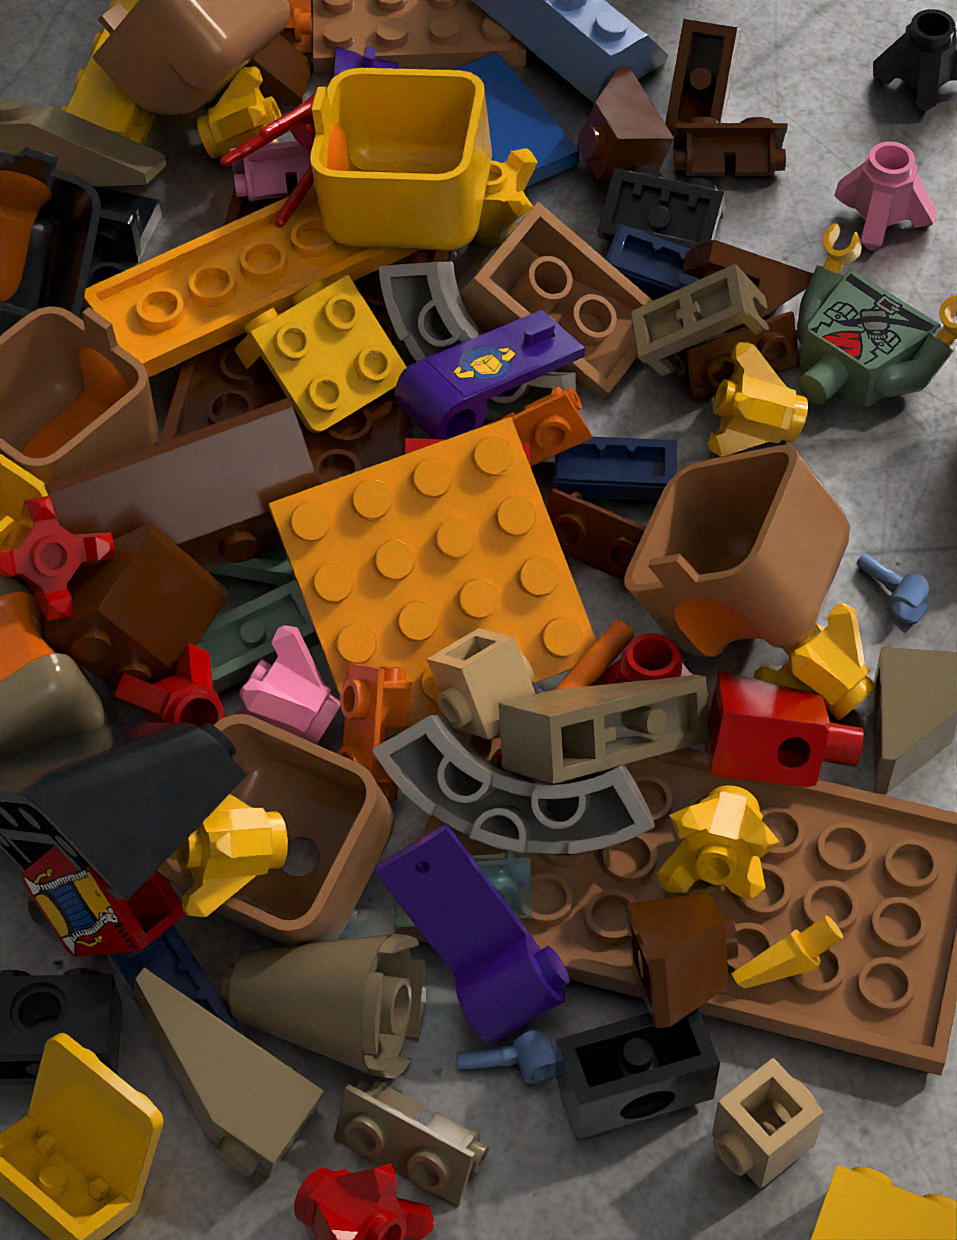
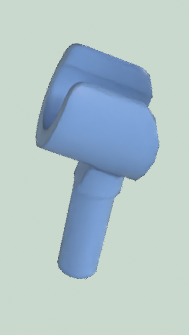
M867 553L862 554L858 558L857 566L892 592L887 601L888 609L892 615L907 624L917 623L929 607L928 600L926 599L929 593L927 580L915 573L908 574L903 578L887 569Z
M537 1030L521 1034L513 1041V1045L502 1046V1048L461 1051L456 1054L458 1070L495 1066L507 1067L519 1064L523 1080L526 1083L538 1084L555 1078L556 1054L551 1040L547 1035Z

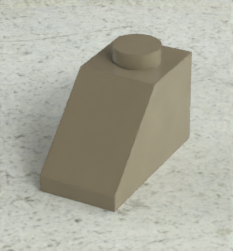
M881 647L873 681L877 686L873 691L874 793H889L952 743L957 727V652Z

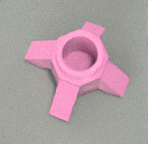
M882 142L875 145L871 149L870 154L866 155L864 163L838 182L834 194L836 199L849 208H855L864 218L865 225L861 243L867 250L873 251L881 247L886 228L905 219L910 220L914 228L927 227L934 224L937 208L917 174L918 166L915 164L913 152L901 143Z
M283 625L277 629L272 640V645L278 655L273 665L261 659L247 683L239 692L240 699L246 708H239L234 714L253 716L300 738L303 737L317 745L340 708V699L330 693L333 687L324 682L299 629Z

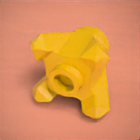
M255 66L242 68L214 107L207 109L208 114L197 118V127L201 141L212 159L231 152L230 149L237 148L255 137L263 127L281 117L279 107L272 96L264 98L261 94L259 86L263 79L260 70Z
M528 148L511 151L507 160L503 163L491 160L479 227L473 238L478 243L484 245L501 244L516 227V222L533 207L523 192L538 161Z
M738 342L733 348L731 358L739 368L732 381L724 379L716 392L713 412L721 416L719 430L710 433L707 443L708 449L721 457L767 442L777 444L781 440L789 443L795 442L804 427L808 411L807 398L797 395L796 390L786 387L754 344Z
M845 603L836 604L827 615V627L816 623V626L805 641L791 647L782 648L789 656L788 661L783 666L768 662L755 670L754 679L816 693L823 697L826 710L828 709L838 721L846 716L870 695L877 686L867 676L871 670L864 662L856 609Z
M720 786L712 790L707 798L702 799L700 803L688 806L669 815L679 840L685 839L656 873L661 888L665 892L686 893L692 884L699 879L710 884L727 886L731 892L746 900L755 898L766 888L760 858L780 843V841L762 821L763 815L760 813L758 801L749 791L737 786Z
M229 794L173 852L169 859L177 860L182 869L189 868L194 879V886L181 895L183 911L187 916L207 917L255 876L268 874L269 869L281 868L284 865L288 851V838L285 822L279 812H265L264 808H252Z

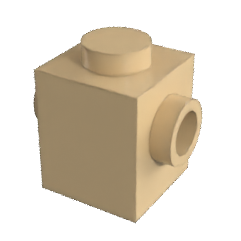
M478 628L427 658L439 690L436 699L438 708L449 725L454 729L488 740L501 738L498 703L535 694L532 686L534 683L533 669L526 657L520 652L515 637Z
M772 1058L718 1101L712 1136L715 1138L713 1145L721 1160L732 1172L739 1176L746 1173L762 1189L815 1146L824 1111L819 1107L814 1096L806 1086L797 1079L792 1078Z

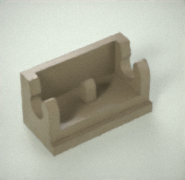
M735 263L631 311L638 358L643 363H648L659 375L665 376L675 371L672 363L665 357L744 323L755 335L761 334L769 330L765 320L758 315V313L768 309L766 297Z

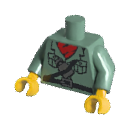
M837 223L830 225L822 238L828 257L824 266H816L799 307L796 336L802 344L799 364L803 371H805L798 381L801 392L808 400L815 404H824L837 392L859 407H869L883 397L891 398L923 390L955 351L952 344L957 339V323H953L957 315V295L950 296L940 306L939 316L944 324L940 330L941 325L854 270L850 269L844 276L839 274L843 265L856 261L860 256L862 247L857 232H855L851 244L846 249L834 250L833 245L839 237L840 227Z

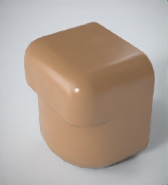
M139 0L130 12L118 2L98 19L110 36L92 58L119 88L144 110L164 116L189 114L211 102L246 64L276 39L290 18L288 0Z

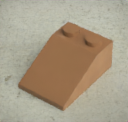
M538 201L460 293L469 315L483 334L543 310L585 347L583 358L553 371L576 372L577 385L604 398L611 392L638 357L631 311L653 301Z

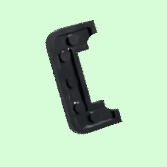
M188 722L111 723L0 760V848L24 872L45 853L56 846L78 871H84L90 865L108 884L105 889L114 898L128 901L247 774L232 758L236 754L233 743L212 724L205 723L199 728Z

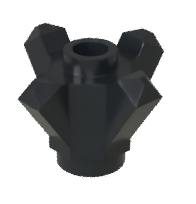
M927 9L915 14L911 23L906 26L905 33L873 61V77L886 84H890L895 78L901 79L915 90L914 101L922 111H928L935 107L937 104L938 88L948 81H957V30L953 18L946 12L936 9Z

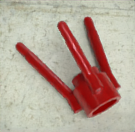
M316 92L294 110L263 127L258 135L224 155L220 159L221 166L229 167L288 131L291 132L300 145L311 149L316 134L312 115V106ZM311 165L275 218L274 223L276 227L282 228L285 226L314 184Z

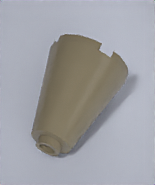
M398 933L245 951L240 955L236 963H232L227 968L222 984V996L225 1004L230 1006L233 1018L238 1022L374 1077L396 1079L407 1068L411 1058L399 1056L405 1038L419 1039L423 1024L426 1002L425 961L411 957L409 948L419 946L417 939Z

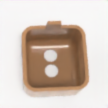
M234 714L219 720L213 726L223 732L233 743L236 754L232 758L247 774L230 794L252 808H264L265 812H279L285 822L288 844L299 839L309 840L316 845L319 857L315 868L303 876L289 875L282 867L269 869L268 874L255 876L213 912L285 946L338 940L392 835L394 813L390 803L371 773L355 761L250 715ZM168 858L157 869L182 894L194 886V879L190 869H182L177 860H170Z

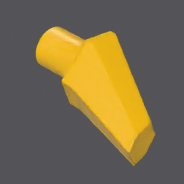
M825 915L803 932L797 929L731 974L737 985L746 989L815 970L821 962L819 955L842 940L843 935L836 923L828 915Z

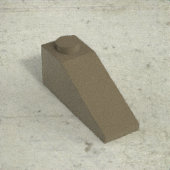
M13 99L0 103V150L17 155L25 147H30L57 156L58 161L55 169L79 176L88 181L93 187L147 185L167 165L165 154L55 106H30L29 101L26 99Z
M701 675L550 690L498 703L503 769L552 784L709 741L706 677Z
M144 967L135 979L134 1000L208 1138L218 1144L214 1150L215 1154L229 1167L245 1176H250L256 1170L269 1179L316 1111L324 1090Z

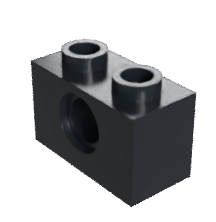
M89 968L70 969L64 972L63 975L32 976L21 970L0 971V1085L35 1084L45 1043L58 1033L69 1035L83 1048L92 1051L104 1065L118 1075L122 1001L113 974H102L97 970ZM42 1017H59L58 1021L46 1030H30L31 1026Z
M699 1008L670 1027L655 1028L651 1015L648 1012L556 1039L555 1077L577 1140L714 1099L720 1062Z

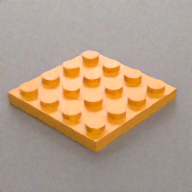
M511 417L268 504L339 698L342 686L348 677V663L380 668V666L406 668L405 680L412 681L408 727H386L385 739L401 733L430 715H442L436 700L439 690L427 658L478 628L515 637L520 652L526 657L533 669L534 683L572 670L597 641Z

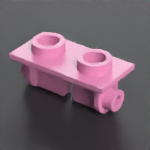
M272 141L247 157L235 162L232 166L236 196H248L249 202L288 197L286 177L297 176V183H299L311 165L310 154L312 148H305L297 141L283 143Z

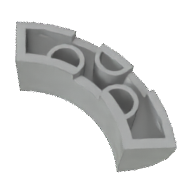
M453 262L378 266L381 289L388 315L399 340L404 341L416 362L483 335L464 306L456 283ZM551 371L487 399L485 419L492 422L511 412H514L516 415L524 411V406L552 394V389L560 387L563 391L573 387L576 391V372Z
M430 715L372 749L385 772L402 792L429 815H434L445 824L447 823L448 826L468 835L470 839L496 848L519 853L577 854L603 849L630 840L655 827L650 810L626 764L594 778L555 784L521 777L491 764L478 755L459 737L443 715Z

